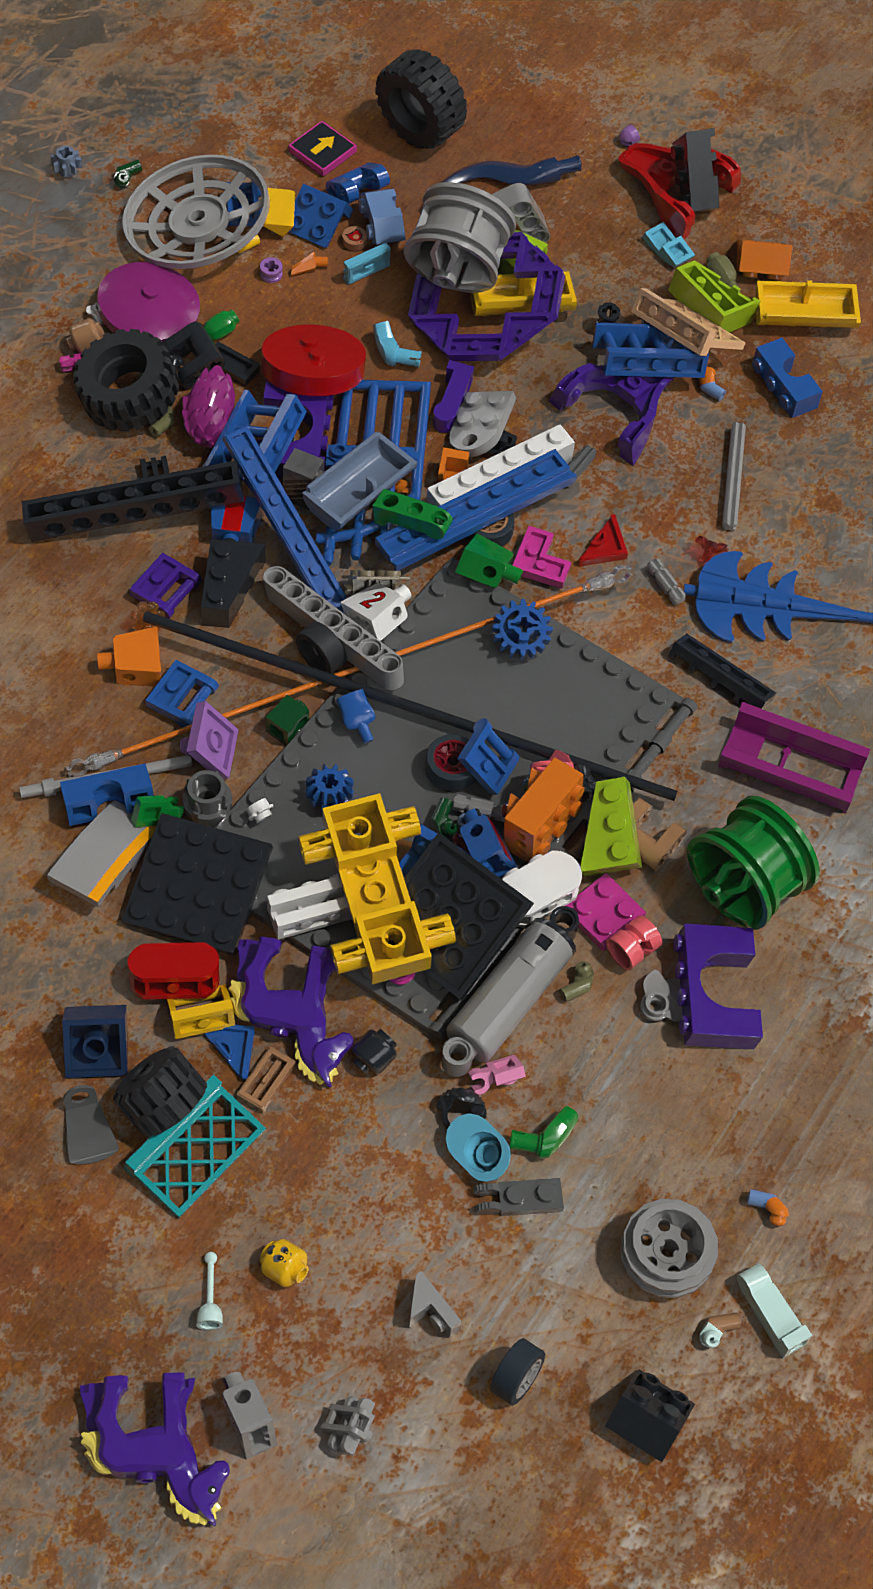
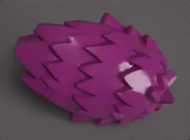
M219 365L214 366L209 371L205 368L197 378L191 391L187 396L182 397L184 428L192 441L200 446L208 448L215 446L235 407V392L232 379L229 374H224Z

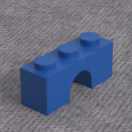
M779 338L756 347L752 366L754 371L760 374L765 381L768 390L777 397L782 409L786 410L791 418L818 408L823 391L810 374L801 377L787 374L791 372L795 354L784 339Z
M146 763L60 782L70 826L93 821L98 816V807L106 801H119L125 805L127 813H131L134 810L137 797L154 796Z

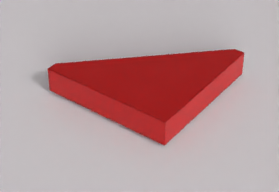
M615 514L610 516V519L602 530L600 529L586 552L579 558V567L627 559L628 551Z

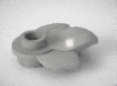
M657 969L645 977L643 981L645 996L641 1000L640 1009L647 1019L661 1021L666 1018L673 1022H680L682 1007L678 1006L677 1003L680 979L664 980ZM650 1004H657L659 1011L652 1010Z

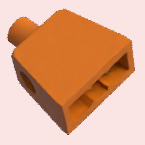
M157 627L116 635L113 637L114 652L97 653L98 669H115L118 684L156 687L162 679Z

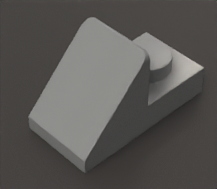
M420 1271L416 1274L409 1327H412L430 1313L429 1319L436 1330L440 1333L444 1331L450 1338L460 1330L461 1320L424 1273Z

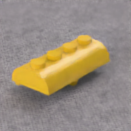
M566 271L564 272L565 281L559 312L575 311L577 306L570 273ZM515 274L498 275L496 284L490 290L470 293L474 316L531 312L537 278H516Z
M809 280L806 282L757 281L755 298L761 301L756 312L757 325L858 329L860 327L861 318L856 284L812 283Z

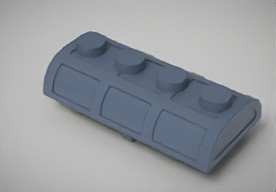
M375 432L307 485L306 490L303 492V498L307 507L318 519L331 529L339 530L375 501L383 489L389 490L409 472L413 471L417 467V462L380 432Z

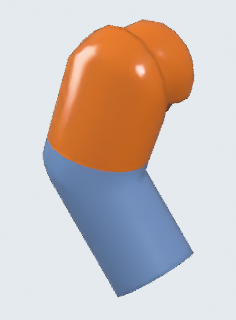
M707 367L705 377L698 378L700 390L721 401L726 394V390L715 384L716 372L713 368Z
M753 1189L749 1190L747 1204L766 1208L771 1213L769 1217L771 1224L777 1226L785 1225L789 1211L776 1195Z

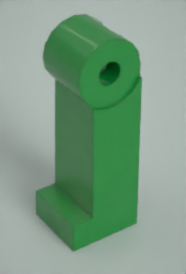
M387 489L382 490L373 504L375 524L385 526L387 522L425 533L433 539H442L453 523L452 516L446 510Z

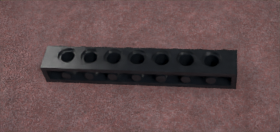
M235 460L21 502L23 524L31 542L223 506L245 500L242 480Z

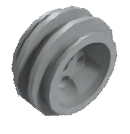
M659 1199L644 1204L631 1216L621 1239V1260L628 1276L642 1290L657 1297L679 1298L695 1292L708 1280L718 1257V1238L710 1220L697 1207L676 1199ZM668 1225L669 1230L666 1232L661 1231L658 1226ZM683 1231L690 1237V1240H684L680 1233ZM641 1237H650L652 1244L648 1246L643 1245ZM662 1249L671 1251L672 1257L664 1256L661 1253ZM692 1253L696 1256L697 1261L689 1263L685 1256Z

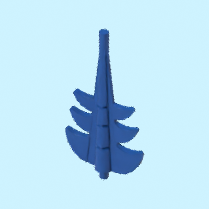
M729 551L715 555L702 568L698 584H684L683 587L685 595L695 596L697 618L705 631L713 637L728 643H733L734 641L731 623L735 615L741 616L745 630L760 642H764L766 638L763 629L766 617H772L775 630L786 641H790L792 638L790 626L792 618L846 620L873 624V613L857 611L796 595L794 592V582L798 574L796 570L784 575L775 589L770 588L768 573L772 568V562L762 563L754 567L747 575L745 581L740 580L737 574V564L743 555L740 551Z

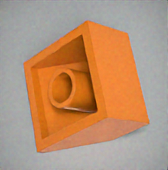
M737 239L736 270L743 272V277L757 278L758 273L767 274V279L782 280V275L789 276L793 245Z

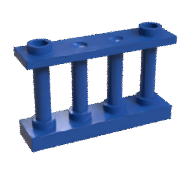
M595 324L592 347L606 349L603 366L605 375L705 377L709 353L707 356H700L651 324Z
M244 390L204 466L232 461L233 457L222 440L223 436L248 426L254 437L264 438L259 447L275 473L307 411L296 395L287 394L281 406L278 407L259 405L250 391ZM255 415L275 417L269 428L250 426ZM239 470L241 480H243L250 489L248 483L246 482L241 471Z

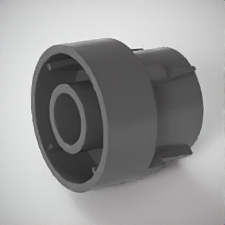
M210 770L195 773L190 779L187 778L183 793L185 817L189 821L215 828L232 809V794L229 787L225 784L224 779L218 774L217 770L216 772Z

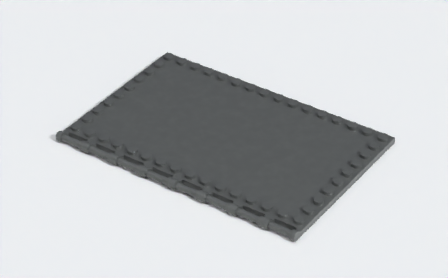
M451 557L406 609V620L383 638L381 642L396 652L492 618L496 614H500L499 611L502 606L509 609L510 601L513 600L516 605H520L522 599L500 586L497 588L491 587L456 573L459 561ZM514 615L508 619L514 620L517 616ZM553 618L546 625L553 627L552 633L548 635L551 637L549 644H544L545 649L542 653L536 650L535 657L532 659L528 653L525 654L523 660H520L518 653H515L510 658V650L506 649L501 652L499 649L502 643L493 641L495 635L498 634L492 632L493 624H497L494 622L400 656L403 662L404 683L398 689L387 690L381 687L361 670L351 673L346 677V679L473 722L486 718L494 729L642 778V775L658 754H663L672 742V736L688 715H693L698 708L692 699L681 697ZM519 626L521 628V632L525 633L523 627ZM539 637L529 640L528 645L534 643ZM337 688L215 828L272 844L273 850L250 914L274 930L267 910L268 895H272V893L280 889L290 890L300 887L309 881H323L329 879L332 875L338 874L334 858L305 865L298 842V836L325 829L321 805L313 808L311 799H307L305 795V790L307 789L306 779L311 777L313 768L321 771L323 764L328 769H332L337 764L338 771L347 769L348 777L354 781V787L352 788L354 796L352 800L380 793L386 813L414 806L420 826L422 824L438 834L431 822V817L440 798H448L453 802L455 795L460 794L467 796L469 800L473 797L494 802L493 805L496 806L498 803L508 805L510 793L521 799L528 790L531 772L530 765L537 761H547L549 759L506 745L509 749L516 751L519 755V761L498 795L489 794L477 780L468 788L460 791H447L438 788L430 781L426 774V753L430 744L446 734H458L470 739L473 733L367 698L376 718L368 725L374 740L363 744L358 729L348 730L345 728L336 702L337 698L351 692ZM673 707L678 709L677 713L663 730L659 731L656 729ZM485 740V741H484L485 744H486V745L494 752V754L501 760V756H500V755L496 752V750L487 742V740ZM643 745L648 747L649 749L633 769H627V765ZM592 774L595 780L593 784L595 785L597 781L609 780ZM631 787V793H633V791L636 788ZM582 795L581 802H583V807L580 813L575 818L571 817L561 837H555L550 843L551 846L548 853L550 851L565 852L579 863L580 855L584 851L587 829L570 850L564 849V846L582 824L588 827L593 798L585 800L584 795ZM266 798L269 804L274 805L270 809L272 815L266 820L257 823L255 820L250 821L248 819L250 816L246 809L255 802ZM451 808L448 817L452 820L453 824H457L458 829L452 837L447 839L470 854L457 823L458 817L463 813L454 811ZM491 816L490 820L497 827L504 840V822L494 820L495 817ZM414 836L395 841L399 863L410 850ZM510 852L518 869L528 864ZM352 919L287 937L288 940L309 954L311 946L324 947L331 950L330 945L358 938ZM516 927L464 999L460 1000L456 997L437 1022L430 1019L451 992L423 971L416 972L414 978L404 985L395 984L390 980L372 984L367 967L340 975L434 1038L442 1040L447 1034L446 1027L479 988L499 960L514 945L516 938L524 928Z

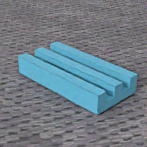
M383 243L344 261L343 265L345 268L343 273L345 275L343 280L349 285L390 265L391 248L387 243Z

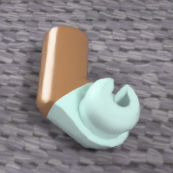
M736 1312L709 1317L700 1331L702 1345L708 1348H715L719 1345V1340L724 1331L740 1329L739 1314Z

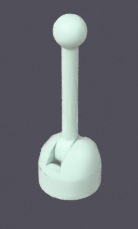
M208 1252L204 1257L207 1263V1303L197 1312L196 1326L203 1330H216L223 1326L222 1311L213 1303L214 1263L217 1261V1255L214 1252Z

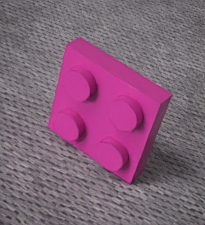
M607 873L577 895L574 901L565 905L577 912L579 916L578 927L602 951L607 949L606 940L618 930H624L625 925L636 916L641 915L645 917L647 913Z

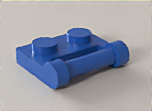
M175 660L145 700L146 706L174 720L183 728L192 725L196 703L206 701L210 694L216 692L219 684L213 678ZM194 685L201 686L184 711L178 709Z
M483 718L475 723L473 727L474 733L457 759L489 794L498 795L519 761V755L514 749H509L492 730L491 723L486 718ZM485 740H487V742H488V743L496 750V752L501 756V760H500V759L494 754V752L485 744V742H484Z

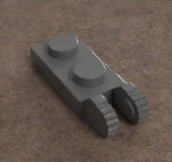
M560 1178L498 1182V1184L483 1183L473 1187L474 1195L476 1196L498 1195L499 1203L494 1201L477 1204L475 1207L476 1214L478 1215L500 1214V1216L555 1213L562 1212L564 1209Z

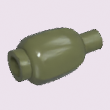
M718 252L711 254L706 259L707 268L721 276L720 281L728 286L736 285L739 287L735 282V268L728 257L720 255Z

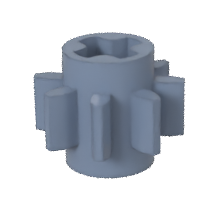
M69 146L57 148L56 155H51L54 173L59 172L63 177L77 175V168H82V159L80 158L79 151H74Z

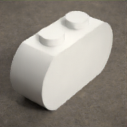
M550 851L545 855L538 854L520 869L513 868L504 875L502 880L534 903L517 927L527 928L535 918H544L550 915L555 908L565 906L577 898L582 880V871L578 862L572 856L561 851Z

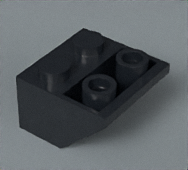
M639 1369L621 1396L605 1427L660 1462H663L694 1408L695 1403L691 1402L684 1393L672 1390L662 1384L655 1375L645 1373Z

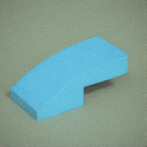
M664 222L646 231L642 236L648 246L662 260L674 268L695 256L681 236L675 238Z

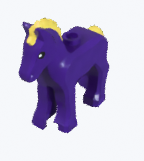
M260 937L259 941L239 939V969L237 972L239 982L232 980L229 991L233 995L231 1002L235 1014L239 1019L251 1022L256 1027L270 1030L269 1034L286 1038L288 1033L295 1034V1059L298 1060L299 1070H302L304 1076H308L309 1081L317 1082L319 1085L325 1083L326 1086L331 1088L332 1077L339 1074L336 1067L340 1064L343 1056L352 1048L354 1042L352 1035L345 1032L326 1039V1012L323 1001L326 995L328 979L336 970L331 950L324 947L311 946L303 991L268 990L265 984V971L271 959L280 953L281 941L267 937Z
M182 1372L163 1373L164 1426H156L128 1434L123 1432L117 1420V1411L121 1397L128 1391V1376L104 1377V1383L80 1385V1394L87 1414L86 1427L89 1433H81L83 1438L81 1444L87 1449L84 1455L89 1460L91 1466L98 1473L104 1475L111 1474L117 1478H136L137 1483H153L157 1481V1477L165 1476L169 1500L171 1504L175 1505L178 1515L181 1514L184 1520L188 1518L191 1524L200 1523L204 1526L209 1523L212 1526H216V1512L221 1510L218 1499L223 1484L229 1477L230 1467L224 1460L215 1461L208 1469L199 1473L195 1450L186 1430V1406L193 1392L195 1378L185 1379V1374Z

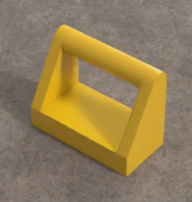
M226 984L219 985L217 990L206 998L166 999L175 1039L235 1026L233 1006ZM222 997L223 1000L219 1002L176 1010V1007L181 1005L201 1002Z

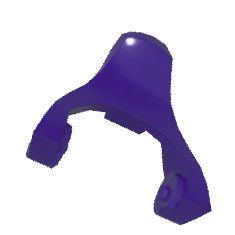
M590 363L580 366L567 374L556 386L549 399V402L560 411L566 406H572L581 396L582 392L600 389L616 393L634 407L639 415V421L631 422L624 429L617 445L620 448V457L634 466L648 441L656 416L659 397L675 377L610 376L604 374V365Z

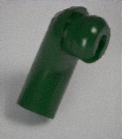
M135 160L117 167L114 183L118 187H126L129 184L131 175L142 171L140 161Z
M442 797L431 817V822L437 832L445 838H450L457 832L458 827L448 817L453 802L448 798Z

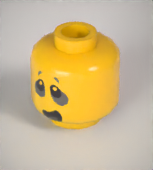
M279 1239L276 1242L268 1243L260 1255L262 1273L282 1287H290L296 1282H302L308 1273L309 1267L307 1266L308 1257L306 1252L287 1239Z

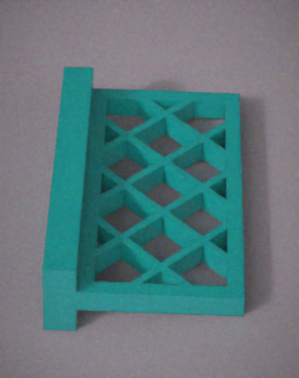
M214 1074L206 1081L207 1088L194 1109L170 1129L156 1136H151L124 1165V1170L132 1178L135 1177L178 1219L266 1130L249 1111L222 1087V1082ZM220 1097L230 1105V1116H213V1104ZM208 1110V1116H202ZM195 1122H209V1138H191V1126ZM213 1122H231V1138H213ZM235 1122H248L255 1131L248 1138H235ZM187 1131V1138H180ZM231 1143V1156L227 1160H214L213 1144ZM235 1143H243V1144L235 1151ZM173 1144H187V1160H169V1148ZM191 1144H209V1160H191ZM165 1153V1160H158ZM191 1165H209L210 1177L205 1182H192ZM214 1165H221V1166L214 1172ZM151 1166H165V1182H151L144 1173ZM169 1166H187V1182H169ZM188 1187V1200L178 1208L169 1199V1188ZM192 1187H199L192 1195ZM159 1188H165V1194Z

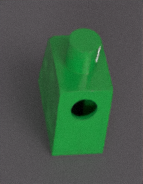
M476 534L464 549L455 572L497 588L503 579L517 585L524 570L510 564L514 556L513 552Z

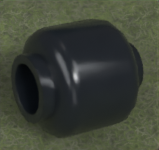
M369 1029L352 1047L353 1054L356 1056L353 1063L365 1074L369 1070L375 1074H381L396 1058L397 1052L395 1047L397 1044L382 1029L378 1031Z

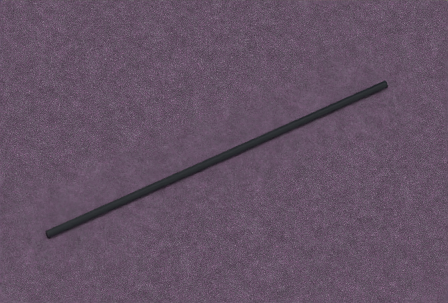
M147 611L144 613L143 622L349 692L363 689L367 698L474 733L473 727L476 722ZM492 728L506 745L547 759H550L556 750ZM565 753L569 755L574 766L578 764L586 765L590 768L591 774L606 779L626 777L630 782V787L675 801L677 790Z

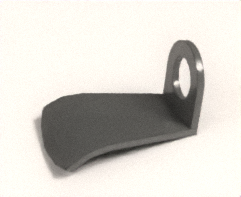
M80 1085L69 1089L63 1096L66 1108L69 1162L88 1164L112 1156L119 1150V1147L98 1102L95 1089L88 1085ZM79 1092H87L89 1094L83 1100L74 1101L71 1099L74 1094Z

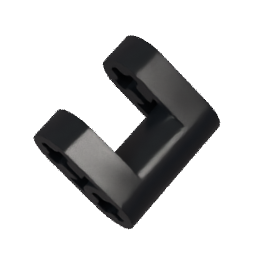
M192 322L163 342L170 355L176 354L184 358L193 352L196 357L178 372L179 380L185 389H192L197 378L205 368L209 371L216 365H219L222 369L225 366L223 356L200 322Z

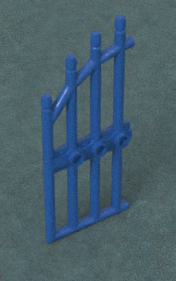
M362 380L354 388L342 393L337 442L335 445H328L326 467L333 466L357 447V445H347L353 390H368L363 441L371 436L375 430L379 391H394L389 440L398 447L404 392H420L415 447L399 448L417 462V467L412 471L411 492L408 497L421 500L431 382ZM395 484L389 489L390 491L395 492ZM365 508L354 517L353 529L337 531L326 526V533H317L316 543L324 544L323 557L328 566H330L334 559L335 542L352 540L350 554L352 560L356 561L361 556L363 537L380 530V535L391 530V523L387 522L385 526L375 524L374 520L364 525Z

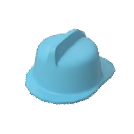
M460 1115L451 1122L446 1134L447 1147L451 1155L467 1172L477 1180L485 1182L496 1180L502 1176L509 1166L511 1157L510 1148L505 1138L487 1120L479 1115Z

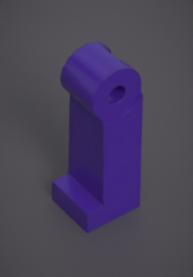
M449 360L445 383L449 384L442 402L435 406L433 413V427L436 431L440 433L451 431L464 398L472 385L474 366Z

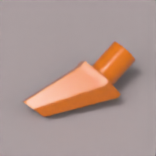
M315 252L311 253L292 266L291 276L315 271L316 267H328V256L315 257Z

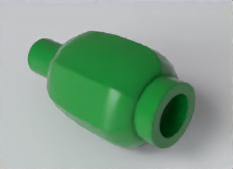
M232 309L229 311L223 310L211 316L205 321L203 326L212 341H215L232 333L236 328V324L240 321Z

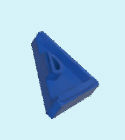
M235 1024V1026L226 1027L222 1030L203 1033L239 1078L245 1082L249 1076L255 1026Z

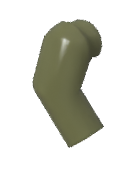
M170 406L167 407L168 412L163 417L159 416L157 422L149 427V431L154 437L160 436L173 425L174 415Z
M586 961L577 963L573 983L559 989L560 995L565 1002L586 994L591 989L594 971L590 963Z

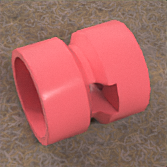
M641 915L636 916L627 923L624 930H618L606 940V946L610 955L619 966L626 970L633 969L643 961L644 955L649 956L661 947L663 943L662 937L654 924Z

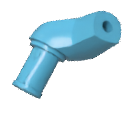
M389 321L373 324L376 345L383 361L387 365L393 367L399 363L419 368L421 360L417 359L421 358L422 351L399 348L397 341L394 339Z

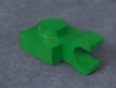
M164 795L140 796L136 798L131 821L135 827L157 826L161 813L182 818L184 806H177L178 797L165 798Z

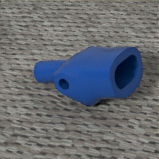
M356 690L337 698L336 702L345 728L348 730L358 729L363 744L372 742L374 739L368 725L376 717L364 690Z

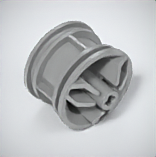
M442 182L430 186L423 196V206L417 226L404 247L406 261L417 273L440 287L467 293H479L490 290L496 284L498 278L499 260L503 249L516 228L514 214L498 198L479 188L455 182Z

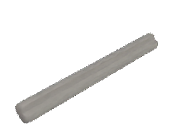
M734 422L730 433L722 528L730 531L736 529L738 522L746 430L743 422Z

